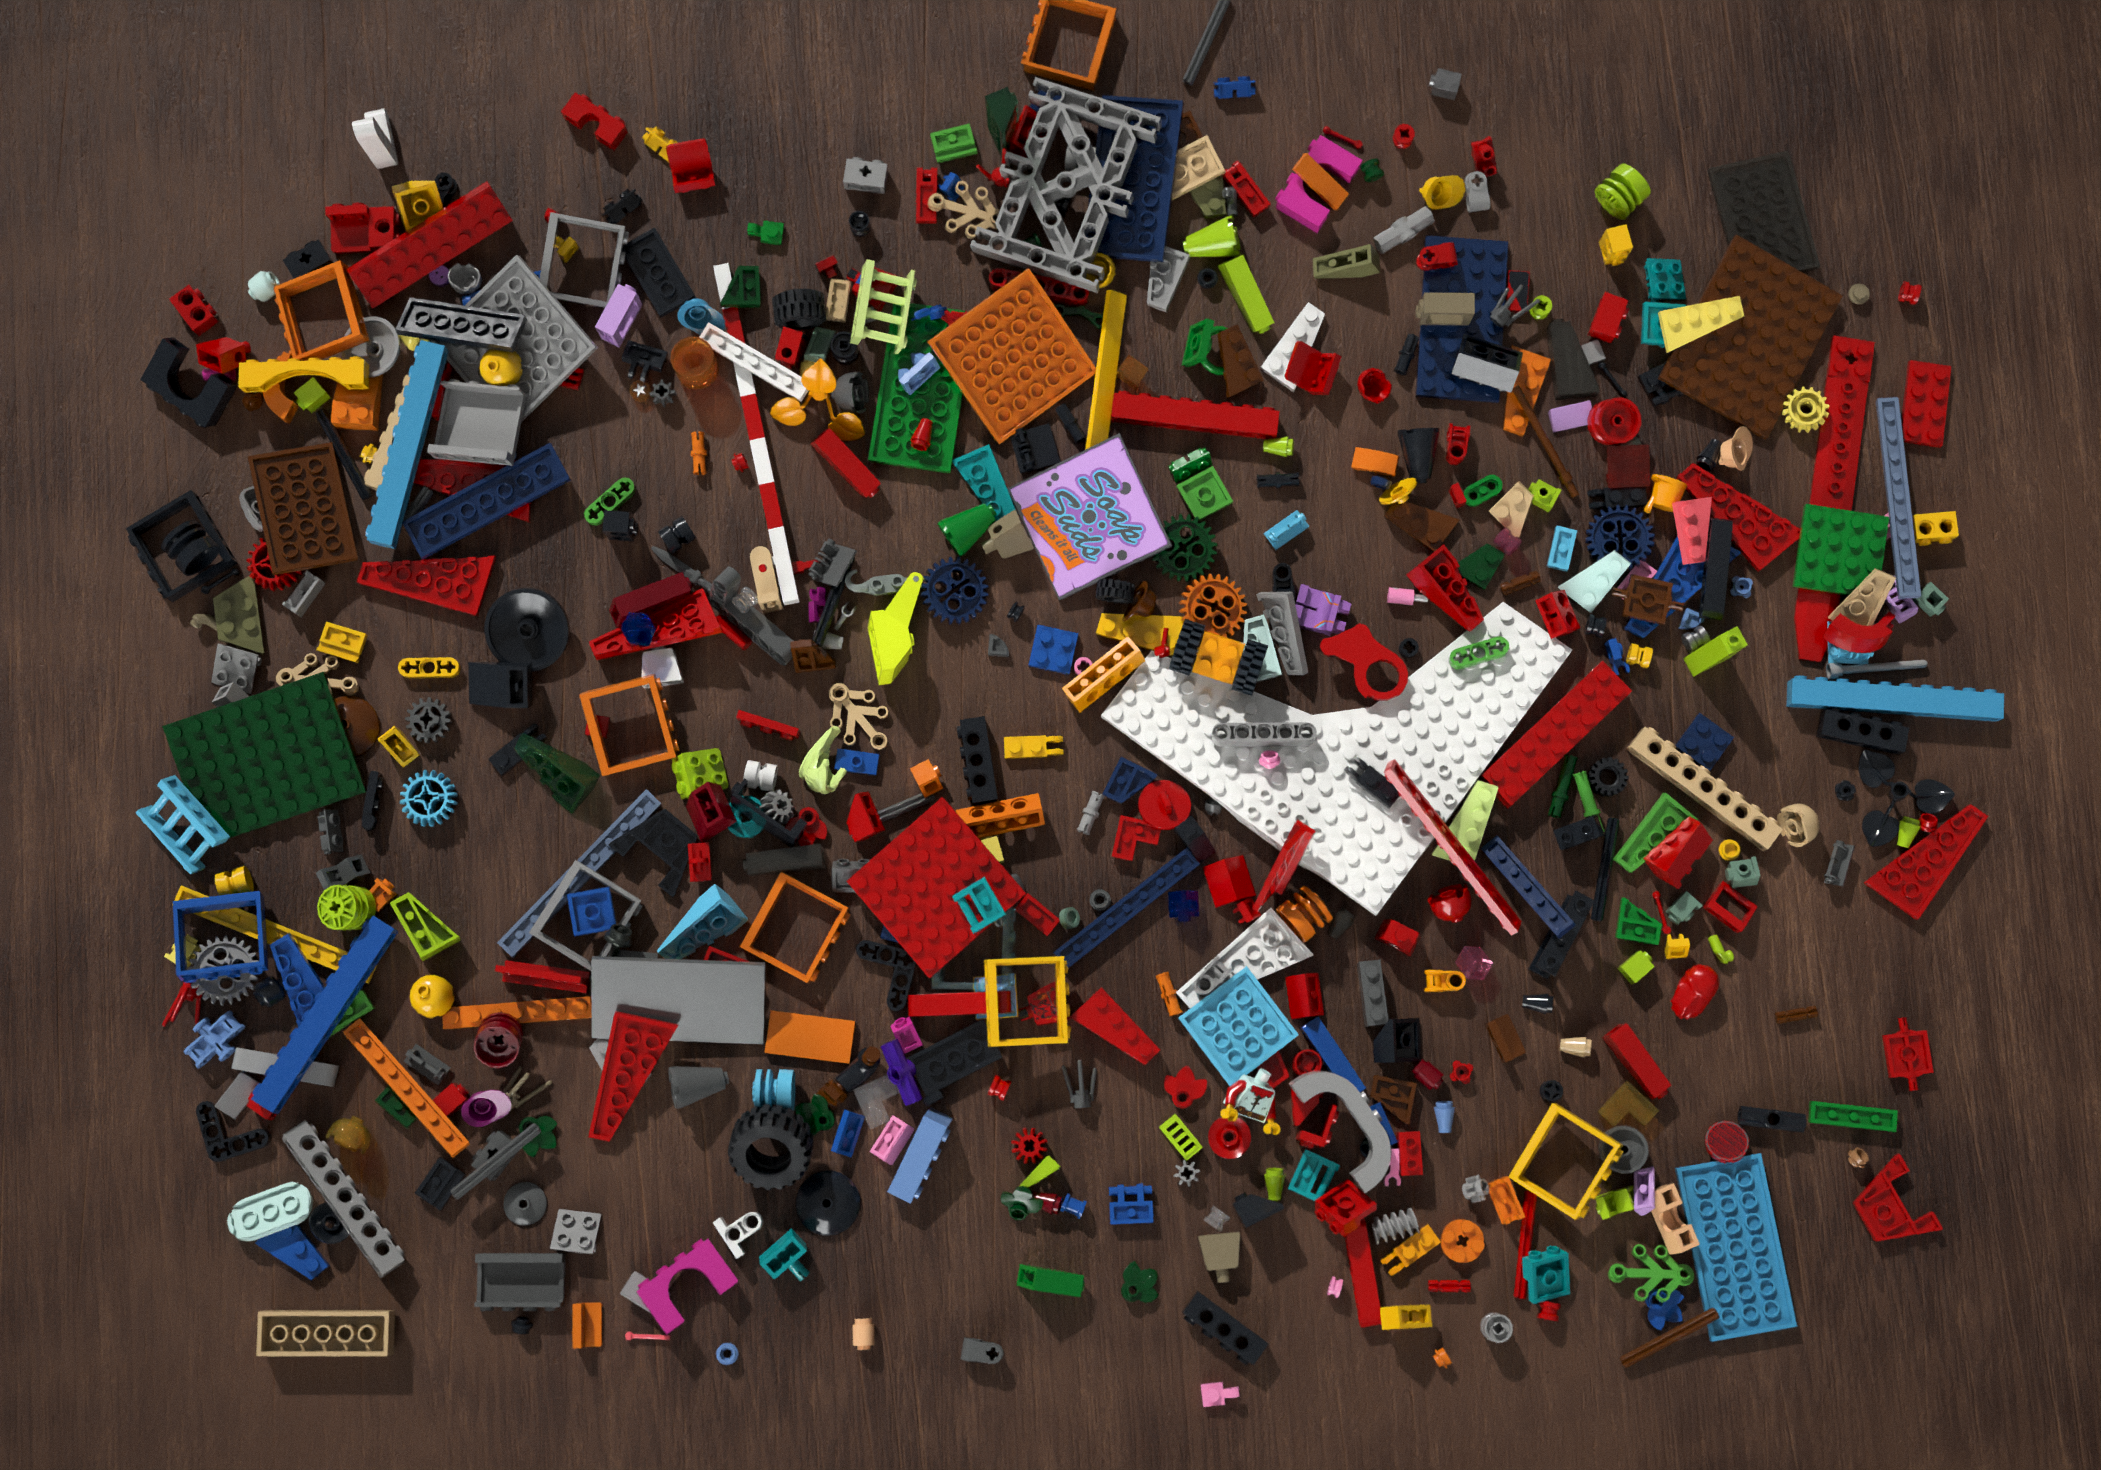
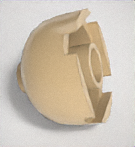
M1797 803L1788 805L1780 810L1781 813L1777 815V821L1780 824L1779 827L1783 829L1781 835L1785 836L1786 834L1790 840L1788 841L1790 845L1802 847L1817 836L1820 829L1818 815L1809 806Z

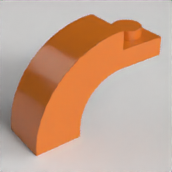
M283 351L282 355L277 357V360L287 361L293 357ZM285 379L272 386L266 392H263V396L269 408L281 420L290 425L299 406L287 398L284 389Z

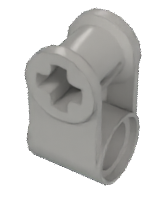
M1480 171L1469 173L1465 178L1468 212L1489 210L1490 197L1486 176ZM1476 178L1480 180V183L1475 184L1471 180Z
M1216 956L1195 980L1193 987L1197 994L1202 996L1208 995L1233 971L1231 968L1228 969L1219 960L1220 957ZM1200 980L1208 981L1210 985L1208 990L1203 991L1199 988L1198 983Z

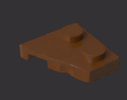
M1373 1075L1370 1097L1376 1102H1380L1385 1109L1403 1123L1409 1124L1417 1083Z

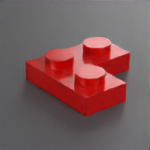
M1120 815L1111 857L1132 862L1136 841L1158 845L1161 830L1151 827L1144 820Z

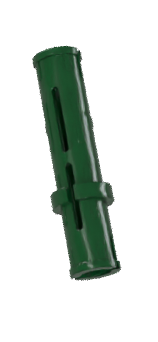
M1564 755L1555 792H1552L1551 795L1553 799L1548 815L1554 818L1557 816L1558 819H1561L1565 801H1568L1569 798L1567 794L1578 760L1573 755Z

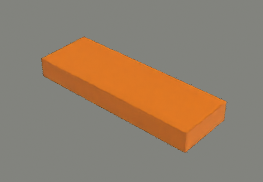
M1304 153L1292 169L1334 210H1337L1349 195L1308 153Z

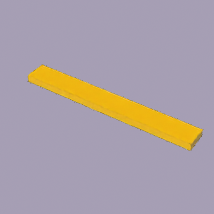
M1114 290L1106 291L1086 449L1108 439L1127 298V295Z

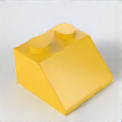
M409 181L391 186L406 231L443 209L435 181Z

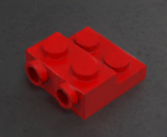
M1349 1179L1315 1200L1316 1217L1321 1222L1324 1220L1328 1222L1331 1231L1334 1234L1340 1233L1343 1237L1360 1227V1220L1377 1210V1204Z

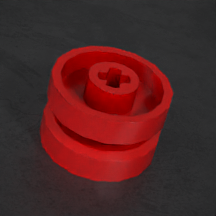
M1621 397L1603 400L1595 404L1590 410L1587 419L1588 430L1598 443L1604 445L1626 443L1638 434L1641 427V414L1638 407L1629 399Z

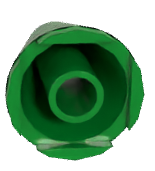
M983 503L942 519L937 524L952 545V548L961 557L988 530V527L996 521L994 516L997 513L991 505L986 506Z

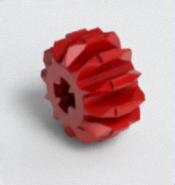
M1023 1128L1025 1136L1022 1137L1017 1132L1015 1135L1021 1140L1019 1142L1012 1140L1011 1142L1012 1144L1019 1145V1148L1012 1149V1153L1020 1150L1021 1153L1016 1157L1017 1160L1021 1159L1024 1155V1164L1028 1163V1157H1031L1032 1163L1035 1164L1036 1159L1034 1155L1043 1159L1044 1157L1039 1153V1150L1047 1152V1148L1040 1147V1144L1047 1143V1139L1039 1141L1038 1139L1043 1135L1042 1132H1039L1035 1137L1033 1136L1035 1128L1031 1129L1030 1135H1028L1027 1129ZM1026 1140L1029 1142L1033 1140L1035 1142L1033 1145L1034 1151L1031 1152L1029 1150V1152H1026L1024 1150L1026 1147L1024 1142Z

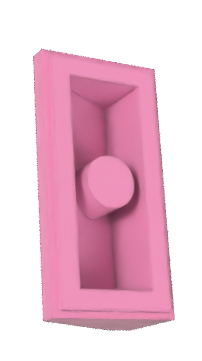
M892 1115L870 1152L884 1162L893 1165L912 1135L914 1128Z

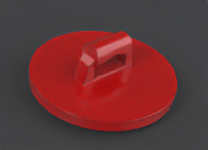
M1158 780L1148 784L1142 790L1138 800V809L1143 820L1151 827L1160 830H1172L1188 818L1191 810V801L1186 790L1179 784L1169 780Z

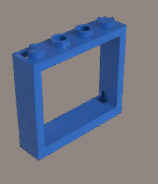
M260 891L173 901L176 976L181 981L192 983L201 978L216 980L219 976L225 975L233 978L241 976L242 973L258 975L262 974V971L269 970L264 896ZM256 906L259 962L187 970L184 914Z

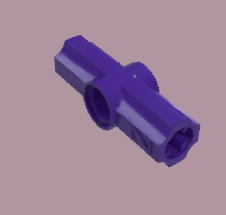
M895 1039L881 1045L880 1047L889 1066L887 1070L888 1078L892 1084L897 1085L905 1106L921 1100L923 1097L914 1078L916 1074L915 1066L910 1060L906 1059L899 1040Z

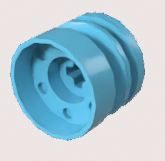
M757 1069L752 1088L754 1106L763 1108L764 1104H771V1107L773 1105H781L783 1109L787 1110L790 1108L794 1110L795 1070L780 1069L777 1079H774L772 1069H768L766 1079H764L763 1069Z

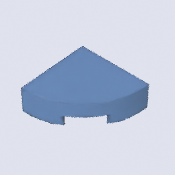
M1686 608L1678 628L1683 630L1693 629L1699 626L1705 618H1700L1698 612Z

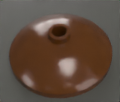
M356 696L335 698L342 721H347L345 729L355 757L361 756L372 748L378 738L380 731L378 714L372 705L362 698Z

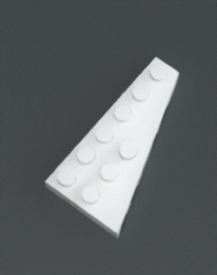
M1270 908L1217 955L1220 957L1219 960L1228 969L1231 968L1233 971L1210 993L1246 966L1258 980L1313 956V953L1277 913ZM1211 961L1176 992L1189 1008H1192L1208 996L1197 994L1193 986L1195 980L1203 973ZM1200 980L1198 983L1201 990L1206 991L1209 989L1208 981Z

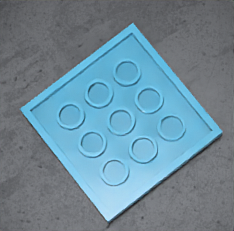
M1247 966L1178 1018L1229 1086L1238 1081L1242 1075L1250 1073L1299 1035Z

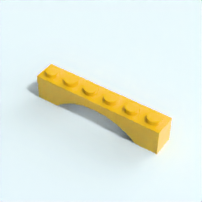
M354 356L347 360H342L339 357H330L329 360L309 358L308 361H300V359L290 358L287 361L268 359L267 362L246 360V363H239V388L245 393L266 392L272 386L285 379L301 375H319L330 378L348 390L369 389V364L362 357Z

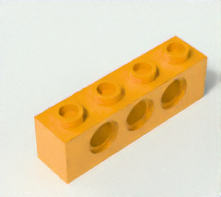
M1126 637L1065 685L1062 690L1075 708L1082 712L1143 664L1145 659L1139 648L1129 637Z

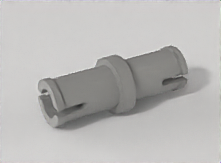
M1092 791L1087 807L1082 811L1084 814L1077 828L1078 832L1081 833L1082 831V834L1085 835L1090 834L1094 820L1099 816L1098 810L1102 800L1105 797L1103 794L1098 795L1099 793L1096 791Z

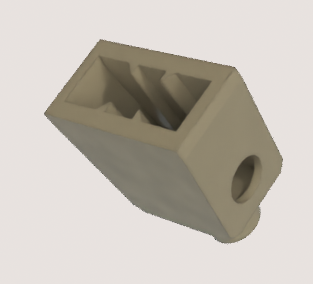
M1016 510L1011 511L988 527L991 538L981 543L986 554L997 549L1004 559L1034 549L1031 538Z
M1240 1232L1198 1235L1207 1271L1216 1270L1217 1283L1230 1282L1229 1269L1238 1268Z

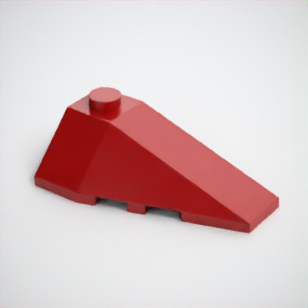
M1443 544L1407 573L1406 576L1424 596L1470 632L1484 618L1474 597L1470 596L1466 585L1468 583L1465 578L1462 579L1458 570L1460 566L1457 560Z

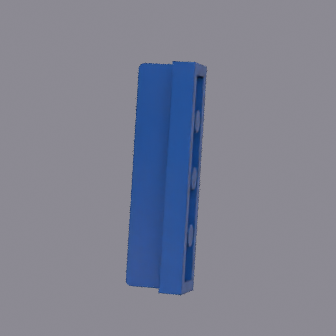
M1318 1016L1300 1028L1315 1052L1321 1057L1323 1064L1329 1072L1347 1079L1359 1092L1366 1089Z

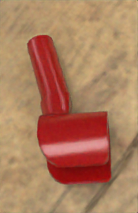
M1169 628L1163 629L1161 645L1154 648V653L1159 658L1167 657L1170 654V649L1167 645Z

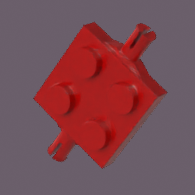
M1907 1017L1897 1018L1900 1031L1894 1034L1882 1035L1889 1078H1908L1909 1091L1919 1090L1916 1077L1922 1074L1934 1073L1927 1030H1909Z

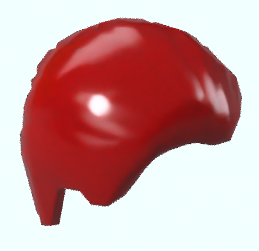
M1366 369L1358 377V391L1368 401L1377 404L1381 403V401H1384L1389 396L1392 390V384L1386 379L1385 373L1379 369Z

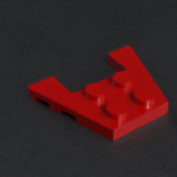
M1900 1154L1894 1155L1852 1202L1871 1237L1876 1242L1943 1229L1933 1211L1914 1221L1911 1219L1891 1184V1181L1910 1171Z

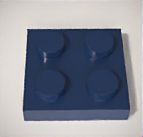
M1698 713L1675 746L1681 753L1691 756L1696 764L1704 766L1711 771L1734 737L1704 715Z

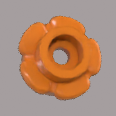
M1444 1348L1435 1349L1436 1354L1433 1357L1439 1367L1444 1366L1447 1369V1365L1452 1363Z

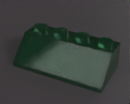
M1008 87L985 96L987 128L1001 159L1003 148L1010 152V140L1018 123L1017 119H1019L1017 97L1014 92L1010 93Z

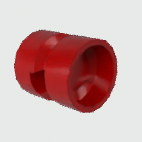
M1310 1049L1298 1052L1292 1060V1068L1298 1076L1308 1072L1320 1071L1322 1067L1321 1057L1317 1052Z

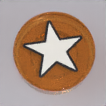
M636 380L631 384L629 391L635 401L643 402L650 397L649 392H651V388L647 382Z

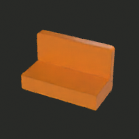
M574 1303L572 1348L602 1346V1303Z

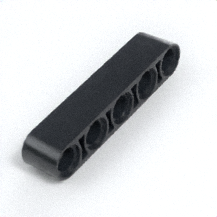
M1710 518L1699 607L1700 618L1721 621L1724 616L1733 529L1732 520Z

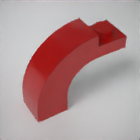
M1888 612L1877 624L1865 626L1851 621L1840 613L1830 623L1822 638L1846 651L1855 653L1874 652L1881 649L1887 643L1893 632L1894 625L1892 622L1896 616Z

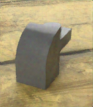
M362 854L346 858L336 866L320 869L316 872L324 890L334 885H352L370 874Z

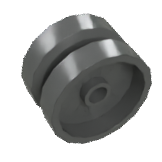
M1615 1126L1605 1132V1134L1625 1145L1626 1149H1628V1152L1623 1153L1618 1162L1614 1161L1610 1167L1612 1171L1622 1174L1633 1173L1644 1165L1649 1151L1647 1141L1642 1133L1628 1126ZM1600 1139L1598 1146L1599 1157L1604 1163L1613 1147Z

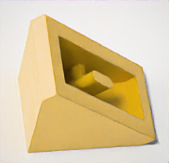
M393 726L378 738V741L403 768L420 755L402 730L396 726Z

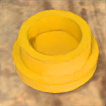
M370 444L369 447L364 446L360 457L363 458L362 462L365 464L366 462L372 464L373 455L378 450L373 444Z
M1728 839L1719 845V854L1724 860L1732 861L1740 855V846L1734 840Z

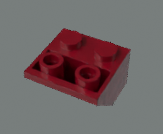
M706 782L691 792L685 807L702 843L737 822L721 785Z

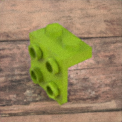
M718 748L681 753L672 759V771L676 776V788L681 800L689 799L691 792L706 782L721 785L723 790L728 788L721 752Z

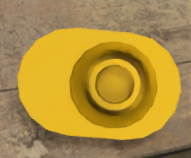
M1454 175L1431 177L1425 182L1423 188H1419V192L1422 193L1423 199L1429 208L1434 210L1450 208L1457 205L1463 198L1465 183L1462 178Z

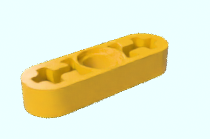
M451 657L405 658L399 662L398 671L405 678H453L460 673L461 666L457 660ZM432 662L435 665V670L429 674L425 673V664ZM439 662H441L440 665L443 667L449 666L450 662L456 667L449 673L447 669H440ZM408 663H410L412 667H419V671L417 669H411L409 673H407V671L403 669L404 667H407Z

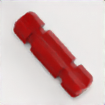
M1429 1280L1428 1291L1470 1292L1471 1283L1469 1280H1461V1282L1458 1280H1440V1282L1438 1280Z

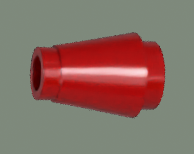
M921 419L910 439L912 442L911 446L914 449L926 451L930 447L933 425L931 420Z

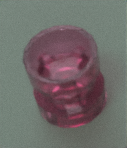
M1505 527L1496 536L1493 543L1497 547H1502L1504 553L1511 556L1521 545L1522 540L1518 536L1514 537L1511 530Z

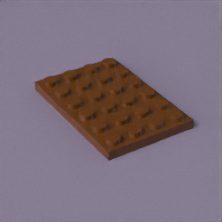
M332 442L248 456L273 575L358 561Z

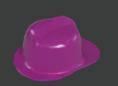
M499 1090L480 1091L473 1094L464 1103L461 1115L468 1125L483 1127L506 1116L511 1109V1100L509 1096Z

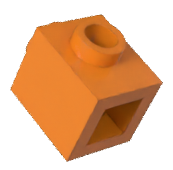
M929 759L910 768L924 798L944 789L939 780V777L942 775L937 765L932 766Z

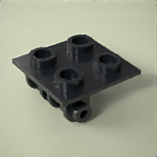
M1050 424L1027 430L1019 428L1015 430L1016 433L1010 436L1020 474L1060 463Z

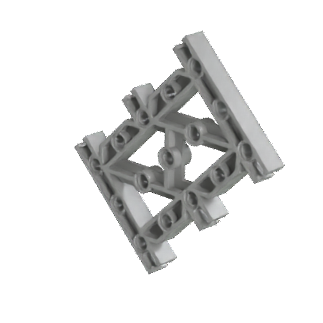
M1035 77L1033 82L1035 90L1047 92V95L1034 94V91L1031 90L1028 95L1030 104L1040 106L1041 108H1039L1024 147L1027 158L1006 152V165L1001 164L999 171L1001 177L1009 178L1013 182L1010 183L995 222L998 233L977 226L975 235H977L978 239L988 240L989 244L987 246L977 244L976 241L972 240L970 246L974 253L1025 270L1030 269L1032 272L1098 293L1100 289L1099 280L1103 281L1105 276L1104 269L1090 263L1094 262L1109 222L1106 212L1127 218L1129 209L1126 205L1120 206L1116 204L1115 200L1128 201V204L1132 205V192L1121 189L1137 149L1136 138L1155 143L1157 139L1156 131H1160L1162 126L1161 117ZM1056 95L1061 96V99L1057 101L1052 100ZM1093 108L1100 109L1097 113L1090 112ZM1079 119L1117 131L1103 168ZM1131 120L1138 121L1136 125L1129 124ZM1150 125L1156 127V129L1153 128L1152 131L1143 128V126ZM1059 127L1078 168L1070 172H1061L1055 179L1044 183L1041 171ZM1042 132L1047 133L1043 138L1037 137ZM1078 145L1086 146L1083 150L1076 149ZM1118 157L1124 158L1120 163L1114 161ZM1013 164L1018 166V169L1015 171L1007 169L1005 166ZM1028 169L1033 171L1030 175L1023 174ZM1064 182L1072 183L1067 188L1062 187ZM1089 187L1092 199L1075 243H1073L1054 202L1062 198H1071L1077 191ZM1105 194L1110 196L1107 200L1100 199ZM1030 202L1054 251L1016 239ZM1011 207H1018L1016 212H1009ZM1051 219L1057 220L1054 225H1048L1047 222ZM1089 232L1096 233L1092 238L1086 237V234ZM998 244L1004 245L1001 250L994 249ZM1035 257L1043 258L1039 263L1032 262ZM1076 269L1081 270L1079 275H1071L1072 271ZM1091 274L1099 276V279H1095V281L1092 282L1086 279V275Z

